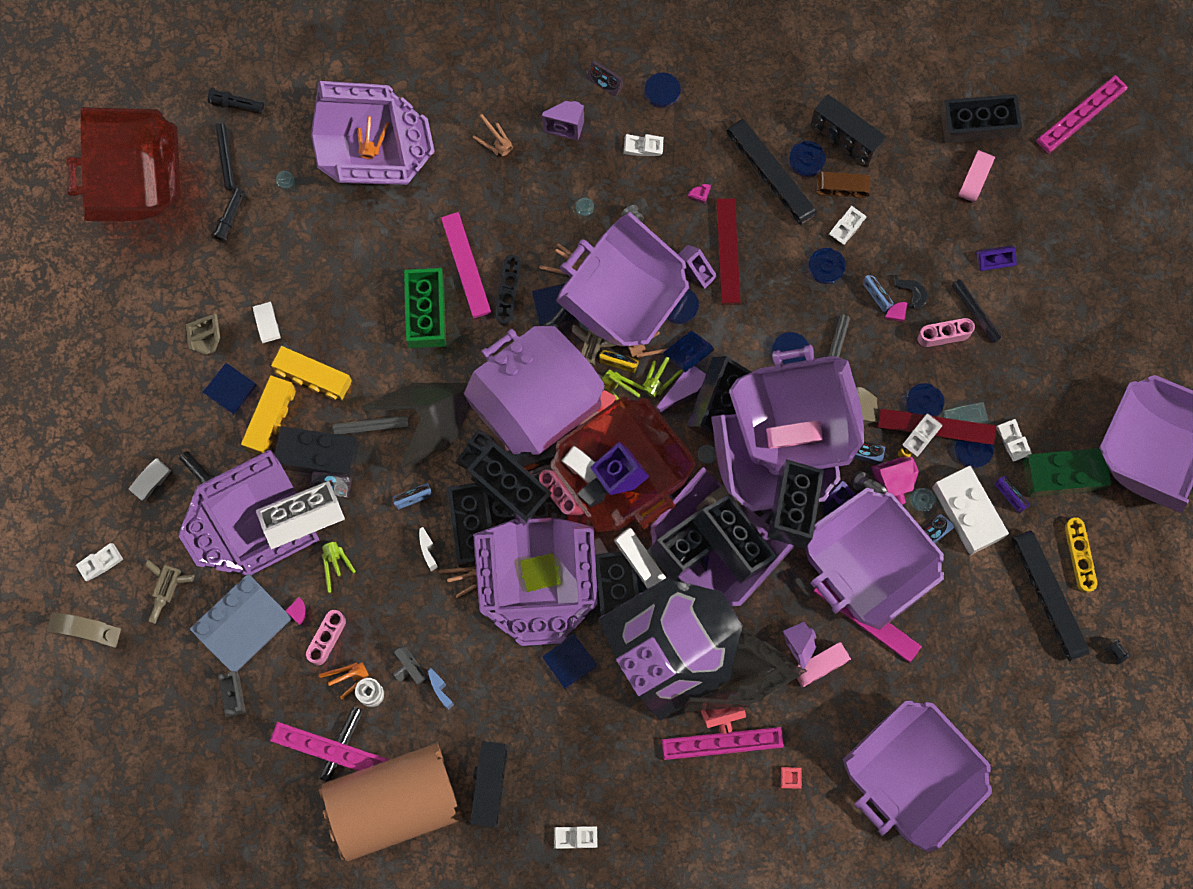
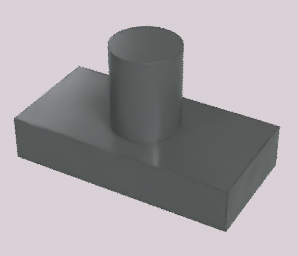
M400 647L394 652L403 664L393 672L398 681H403L409 675H411L416 684H423L429 679L407 647Z

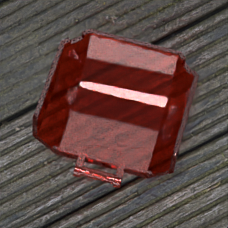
M81 107V158H67L66 165L69 172L67 194L70 196L83 194L84 221H137L152 218L163 213L181 196L177 126L173 122L170 123L166 120L158 109ZM76 166H82V186H77Z
M621 397L557 441L555 447L557 450L556 455L550 465L597 532L620 530L634 519L645 529L648 527V523L667 510L675 508L676 505L669 495L685 484L695 466V462L688 448L647 398L629 400L628 397ZM618 442H621L631 451L649 477L636 489L613 495L608 493L605 495L603 502L589 508L577 496L587 483L578 474H574L562 460L570 449L575 446L594 462H597ZM660 501H665V503L657 507L655 510L647 514L645 517L641 516L644 512L655 506Z

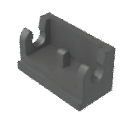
M232 671L228 675H218L225 717L246 713L239 673Z

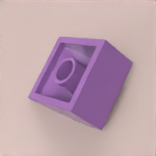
M565 101L543 112V132L578 141L584 124V105L576 101Z

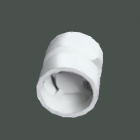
M365 678L357 683L355 695L363 705L375 707L383 701L384 690L375 679Z

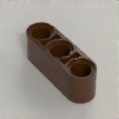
M820 172L817 174V193L824 196L867 198L870 196L871 177L865 174Z

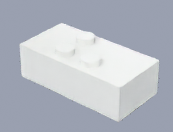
M971 466L936 482L932 487L951 523L955 526V530L969 555L1004 539L1009 534Z
M329 481L256 510L271 549L295 539H300L305 535L345 519Z

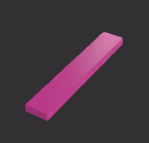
M1116 75L1113 76L1041 135L1036 142L1048 154L1051 153L1124 93L1128 87Z
M459 212L441 217L473 319L491 314Z
M825 580L822 581V583L826 586L830 593L840 603V598L835 594V592L831 589V587L826 583ZM816 588L814 590V593H816L818 596H820L822 599L828 602ZM846 606L840 610L841 613L909 663H911L922 648L921 645L891 623H888L879 630L858 622Z
M280 722L276 723L270 739L271 742L357 771L389 760Z
M781 727L662 739L664 760L784 748Z

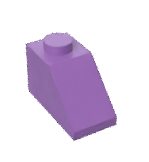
M687 245L678 254L686 263L685 272L702 288L705 289L717 277L700 249Z
M802 622L784 630L783 633L788 648L803 669L807 666L816 649L814 642L816 634L813 628H808L806 623Z

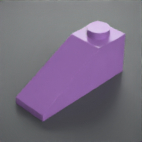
M690 364L656 407V413L662 414L697 397L706 374Z

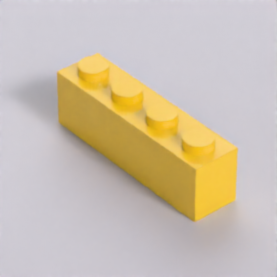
M283 346L279 349L271 365L277 376L281 378L289 377L295 384L300 386L305 384L313 392L319 393L321 391L332 400L337 398L342 401L352 382L350 375Z
M270 375L241 445L245 450L259 455L272 450L274 436L278 435L281 426L280 422L287 415L288 403L295 396L296 391L291 382Z

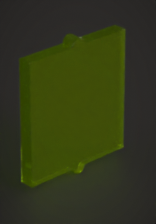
M553 553L520 561L523 572L522 578L525 580L527 592L561 584L557 571L559 567L556 566Z

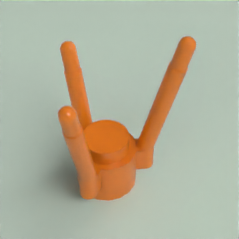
M368 116L364 142L362 141L361 128L358 127V153L360 157L374 159L375 155L378 156L379 148L387 132L389 122H386L376 147L373 142L369 141L371 117Z
M356 662L350 666L321 673L319 677L330 676L349 670V673L328 682V685L331 686L349 677H352L353 681L358 680L340 696V699H344L355 690L358 682L369 676L363 662L359 664Z

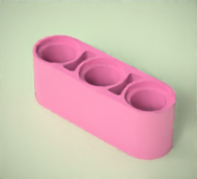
M980 150L977 151L959 192V197L974 203L976 202L995 159L994 156Z
M968 318L926 325L918 335V343L923 347H931L964 341L971 336L975 326L973 321ZM960 327H966L968 332H963ZM942 330L948 331L950 335H944L942 333ZM923 334L931 335L932 339L925 338Z
M810 421L766 429L769 449L823 441L821 421Z
M543 470L540 473L539 482L552 492L550 497L564 514L579 516L585 512L586 504L577 497L578 492L561 472Z
M331 610L326 614L306 651V657L313 665L324 664L346 624L345 617L338 610ZM334 616H340L338 624H331V619ZM329 633L331 635L330 640L322 642V636ZM315 651H320V658L313 660L312 654Z
M840 642L811 658L805 668L802 669L798 665L792 671L801 687H804L846 664L851 658Z

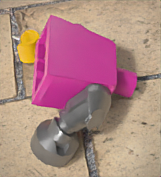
M901 448L898 452L899 458L872 466L876 481L872 480L869 474L858 471L854 473L851 477L852 487L858 491L870 488L874 489V492L892 493L901 504H905L904 493L914 490V484L919 473L913 457H910L912 452L906 449L905 454L903 448Z

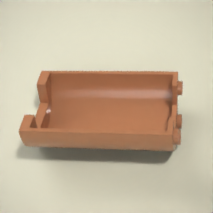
M438 742L322 784L319 794L326 807L323 810V815L326 822L330 821L332 827L329 830L333 842L337 841L341 860L345 859L348 862L464 820L452 790Z

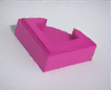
M703 184L693 188L689 192L688 198L705 204L711 185Z
M907 302L893 305L888 310L885 319L904 322Z
M300 597L286 610L299 625L303 623L306 612L305 604Z

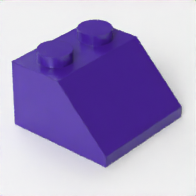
M618 442L590 467L610 495L634 490L649 477L631 451L621 442Z

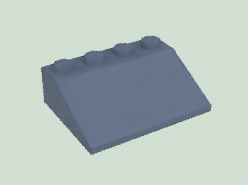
M247 574L197 621L190 630L231 672H237L292 618Z

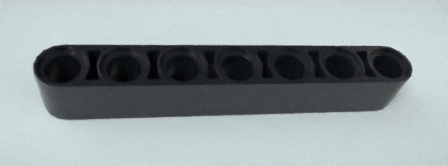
M744 119L737 121L726 129L729 138L799 225H803L817 215L811 202Z
M1029 530L1012 537L1016 553L1065 657L1069 662L1089 655L1087 643L1035 534Z

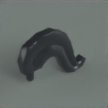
M895 275L894 285L899 289L912 292V303L907 306L909 308L921 309L927 303L928 295L926 288L920 282L900 280L898 278L899 275Z

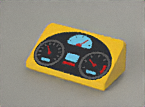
M603 350L599 356L601 364L636 373L639 364L637 359Z

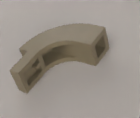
M52 613L46 632L116 648L121 628L79 616Z

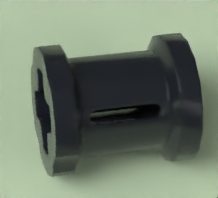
M1119 639L1105 648V651H1109L1115 659L1116 665L1132 656L1124 650Z

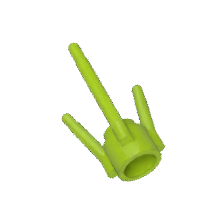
M669 357L665 358L655 377L651 378L656 365V361H653L646 381L642 385L644 387L642 390L654 398L656 395L661 396L663 391L685 371V368L680 369L660 387L661 382L658 379L668 363Z
M609 370L602 378L605 384L604 389L616 396L615 401L621 408H624V405L611 388L615 389L620 385L630 393L640 397L639 393L621 382V380L640 390L644 388L643 386L621 376L617 372L614 373L612 370Z
M330 542L322 547L328 593H331L328 560L333 563L337 576L341 575L336 561L340 556L353 574L356 573L344 554L342 547H338L337 542Z

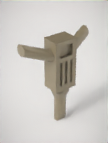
M573 325L572 332L585 342L581 354L592 366L595 365L601 347L617 346L607 340H603V338L591 330L586 335L577 326Z
M148 560L146 568L159 577L152 595L155 598L154 607L148 622L156 624L162 607L166 602L170 603L177 583L192 582L195 575L180 576L181 571L167 565H164L161 570Z

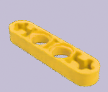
M1071 518L1065 525V531L1077 586L1081 592L1090 593L1097 587V578L1085 524L1080 518ZM1073 523H1075L1076 526L1079 525V528L1076 530V532L1074 528L1071 529L1070 527L1071 525H1073ZM1075 541L1083 543L1084 549L1082 551L1075 549ZM1079 560H1085L1088 563L1086 570L1079 568ZM1090 573L1086 576L1087 581L1092 583L1089 589L1086 585H1083V582L1086 581L1085 575L1081 576L1080 574Z

